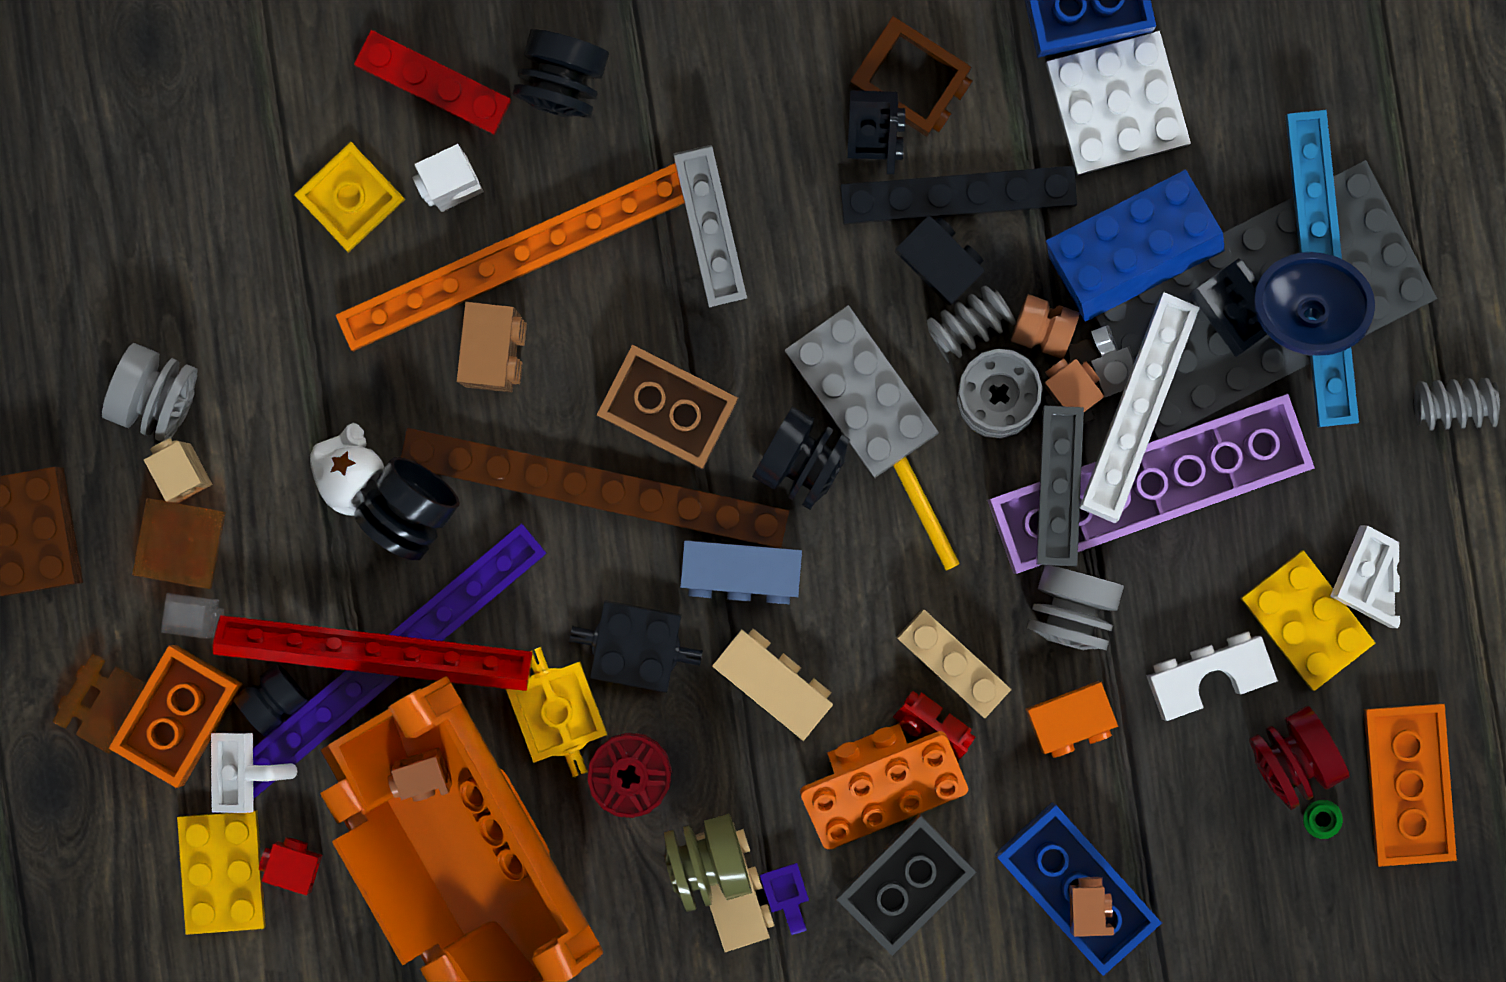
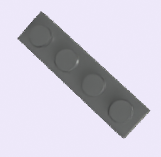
M1043 406L1036 565L1077 566L1084 407Z

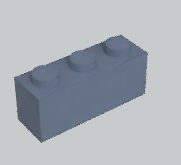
M684 541L681 588H689L688 596L712 598V590L728 592L727 599L751 601V594L767 595L766 603L790 604V597H798L802 550Z

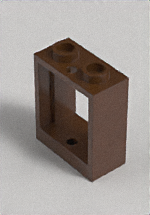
M893 16L851 79L849 87L855 91H882L870 82L898 39L902 37L956 72L927 119L898 101V108H905V123L928 137L932 129L939 133L952 113L946 110L953 97L961 100L973 82V80L967 77L972 67Z

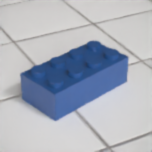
M1186 169L1046 240L1049 259L1085 322L1225 251L1223 232Z
M1053 802L995 853V856L1103 976L1162 924ZM1102 877L1105 894L1111 893L1112 917L1105 919L1106 924L1110 923L1114 927V935L1074 937L1070 933L1069 885H1079L1078 878Z

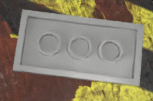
M849 305L785 349V353L843 435L850 439V445L874 478L939 434Z

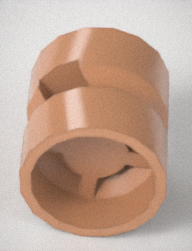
M1027 294L1011 341L1029 348L1040 345L1043 353L1063 359L1075 331L1080 312L1061 305L1052 309L1047 300Z

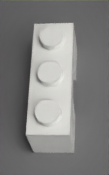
M459 144L415 164L419 174L412 178L421 197L424 198L429 206L435 204L441 212L484 192L468 157L463 153Z
M1249 632L1241 633L1228 638L1229 646L1214 651L1213 646L1209 645L1190 652L1191 660L1177 664L1176 659L1173 658L1154 665L1155 673L1146 676L1162 720L1169 721L1204 708L1198 689L1202 678L1211 671L1220 670L1230 678L1237 694H1243L1277 682L1278 680L1262 637L1254 636L1251 638Z

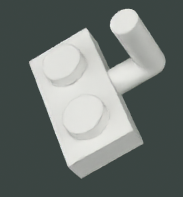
M211 733L212 812H253V781H277L296 777L297 767L292 763L253 765V733Z

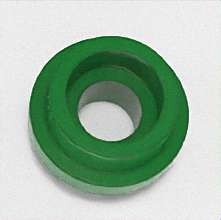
M1316 800L1310 803L1303 814L1305 829L1310 835L1319 839L1333 837L1339 832L1343 823L1341 810L1335 803L1328 800ZM1320 812H1326L1329 816V821L1325 826H1318L1315 821L1316 815Z

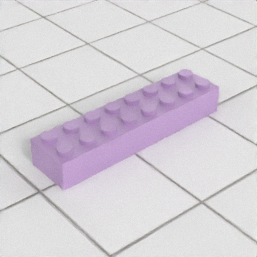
M1286 394L1148 443L1118 522L1113 523L1080 509L1078 552L1314 469L1289 395ZM1096 462L1081 467L1080 504ZM1040 482L987 500L1013 574L1040 566L1036 565Z

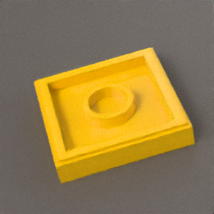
M352 142L346 145L294 194L348 253L405 200Z

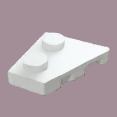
M1360 525L1330 597L1389 628L1398 629L1400 616H1395V592H1400V576L1397 573L1399 542L1369 526Z

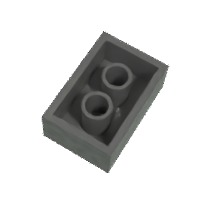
M918 813L835 896L836 900L893 956L976 871Z

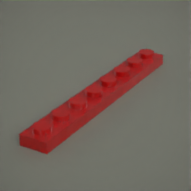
M223 615L219 617L213 640L214 655L436 681L447 676L449 681L453 683L527 691L533 653L522 650Z

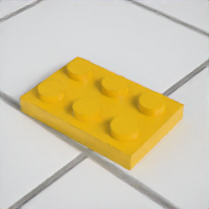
M1301 550L1240 599L1309 688L1315 691L1376 643L1347 605L1330 597L1333 587L1305 551Z
M258 811L177 817L185 934L266 928L263 882H261L262 871L258 870L261 861Z

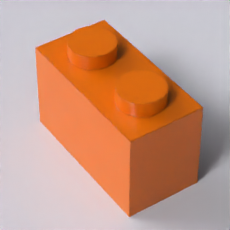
M1099 681L1025 708L1041 752L1043 754L1051 752L1053 758L1074 751L1073 744L1088 738L1089 743L1093 744L1112 736L1110 729L1118 727L1102 682Z

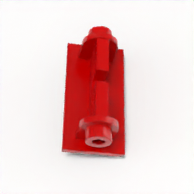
M912 691L904 701V705L893 715V718L900 722L899 724L905 732L915 737L923 738L938 731L944 732L958 761L967 753L969 746L976 738L970 733L972 729L950 713L941 724L936 718L943 708L924 693L917 694Z

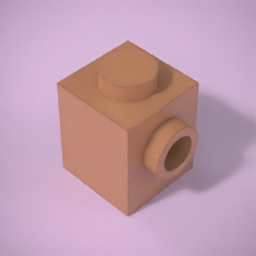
M1063 358L1045 372L1049 379L1042 383V385L1058 406L1084 407L1085 412L1105 397L1095 384L1100 380L1098 375L1086 361L1080 364L1075 359L1068 364Z

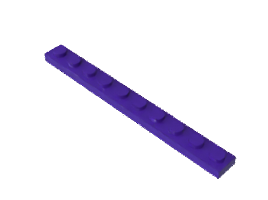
M521 523L389 635L444 641L543 558L547 552ZM346 670L253 748V765L288 763L296 765L401 676ZM253 781V800L275 781Z

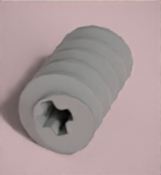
M983 286L981 288L982 300L974 294L968 295L969 308H966L960 302H956L954 304L955 316L946 310L941 311L942 324H939L933 318L927 320L929 333L948 363L947 352L949 351L958 358L962 357L960 344L964 343L972 350L976 348L975 335H978L985 342L989 341L987 328L991 327L999 334L1002 333V319H1005L1012 326L1016 324L1009 307L996 289V292H993L989 287Z
M1471 378L1465 379L1462 386L1459 385L1457 380L1451 379L1448 381L1446 388L1440 380H1435L1432 382L1430 389L1426 382L1419 381L1414 390L1416 424L1420 426L1421 420H1426L1429 430H1434L1437 419H1441L1445 430L1450 429L1452 419L1457 418L1460 428L1465 429L1468 417H1472L1476 427L1481 428L1484 416H1488L1492 427H1496L1500 411L1498 386L1496 382L1491 384L1488 378H1481L1477 386Z

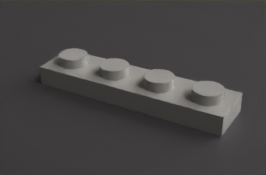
M712 145L673 153L708 306L713 307L746 299L747 295Z

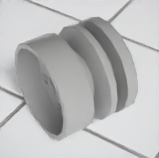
M132 343L122 356L112 377L103 404L102 418L129 428L138 416L142 415L141 434L149 436L156 428V440L163 442L167 439H172L178 427L185 420L192 404L198 369L186 364L179 372V361L171 358L161 372H158L160 354Z
M994 349L981 353L968 364L960 379L957 403L961 417L973 431L984 437L1003 439L1017 435L1030 424L1041 403L1042 384L1039 373L1028 358L1013 350ZM1001 388L1007 392L1004 398L1007 403L1004 404L999 401L996 405L990 402L992 397L990 390L998 392Z
M1044 565L1038 589L1054 598L1052 605L1033 604L1032 610L1049 614L1047 623L1029 619L1027 629L1035 631L1048 641L1080 650H1107L1109 641L1092 636L1093 630L1096 627L1112 631L1113 625L1098 618L1099 610L1117 611L1124 586L1068 569Z

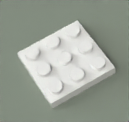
M1160 31L1046 62L1076 176L1191 144Z

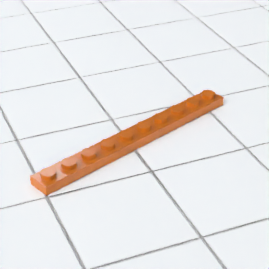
M675 163L336 314L335 316L351 351L358 350L684 204Z

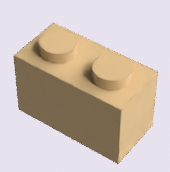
M171 438L153 446L150 449L153 455L144 459L166 502L180 503L213 485L190 443L178 440L172 441Z

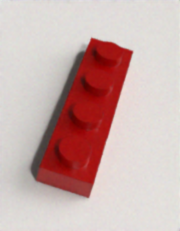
M373 30L370 31L354 63L355 67L493 135L496 134L512 101L510 98Z

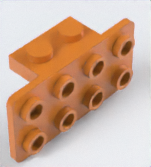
M898 723L891 727L878 729L867 737L854 742L844 743L837 749L827 752L834 774L803 786L800 790V795L825 849H834L915 816L918 813L920 814L967 794L968 786L947 735L944 732L938 731L907 743L905 734Z

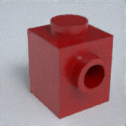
M285 837L284 843L277 841L273 844L272 849L265 848L258 869L264 872L261 882L307 896L312 892L323 855L306 850L308 846L306 842Z

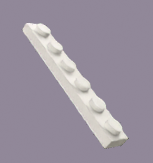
M1165 292L1160 295L1079 506L1080 509L1113 523L1119 521L1200 307Z

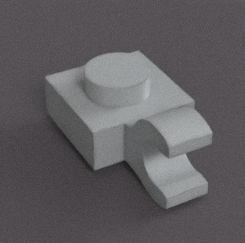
M1109 325L1091 331L1095 344L1102 357L1091 362L1100 379L1099 383L1104 396L1108 397L1124 390L1135 359L1130 346L1118 350Z

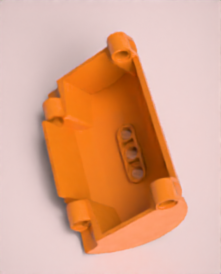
M447 676L388 706L389 709L320 750L338 780L337 784L321 792L320 795L336 823L339 824L344 821L349 829L347 833L333 840L332 843L402 965L420 955L425 963L420 970L427 982H567L603 954L604 951L552 861L549 849L510 779L499 768ZM440 748L452 782L449 793L441 796L438 788L435 789L433 796L421 801H413L412 797L401 800L400 797L394 798L388 783V776L392 775L391 769L394 762Z

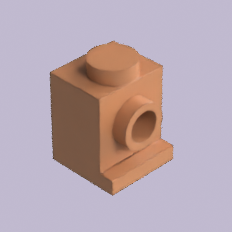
M440 748L395 761L391 769L392 775L388 776L392 795L394 798L400 797L401 800L412 797L413 801H421L433 796L435 789L438 788L442 796L449 793L452 785Z
M1102 877L1078 878L1079 885H1069L1070 933L1074 937L1114 935V927L1110 923L1106 924L1105 919L1112 917L1111 893L1105 894Z

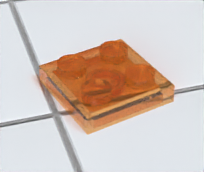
M146 498L132 575L212 589L226 512Z

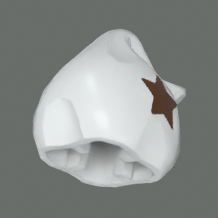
M354 422L347 425L339 436L317 443L312 448L310 454L311 469L320 495L326 504L336 512L354 516L358 506L365 502V496L372 489L379 490L376 480L385 468L380 457L373 450L365 448L367 443L363 437L364 430Z

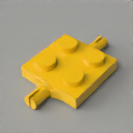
M542 647L536 648L534 651L539 664L534 653H532L531 667L534 675L529 678L527 691L506 689L533 763L550 756L565 755L572 777L579 775L574 760H576L581 774L588 772L580 749L588 742L608 734L581 662L579 661L563 668L549 669L542 652Z

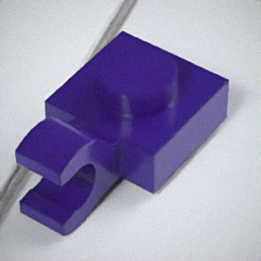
M794 863L760 874L771 912L784 910L791 935L807 931L798 904L809 901L798 864Z

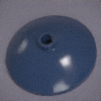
M1304 252L1289 255L1278 260L1263 273L1256 288L1254 306L1260 325L1274 341L1292 351L1318 356L1339 353L1358 343L1368 332L1373 321L1375 299L1367 279L1350 263L1329 254ZM1306 317H1313V318H1315L1316 320H1310V319H1307Z

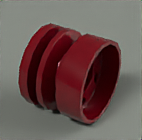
M1305 706L1285 717L1286 728L1290 735L1285 739L1273 726L1266 728L1272 746L1269 747L1260 734L1249 738L1254 752L1255 763L1271 791L1290 810L1300 805L1293 788L1297 787L1306 800L1313 798L1312 787L1309 783V779L1312 777L1325 789H1329L1350 777L1337 746L1310 706Z
M626 732L612 736L597 749L589 763L587 780L591 795L602 809L618 817L635 818L648 814L661 804L670 787L672 768L668 754L658 741L642 733ZM632 765L636 767L635 774L640 776V781H633L630 786H626L623 784L624 778L618 775L619 770L626 771L628 766Z

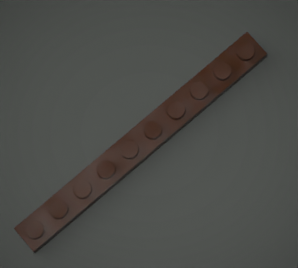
M407 428L401 454L402 458L414 461L434 474L780 549L789 510L412 428Z

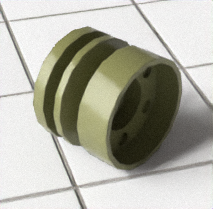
M729 813L704 820L705 839L697 840L690 825L683 826L686 840L685 845L680 846L674 829L664 832V857L674 892L683 902L686 912L697 909L693 891L700 890L705 906L712 905L711 886L719 885L726 900L752 893L742 851Z

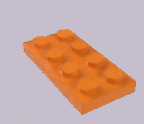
M1445 704L1364 709L1376 866L1457 861Z

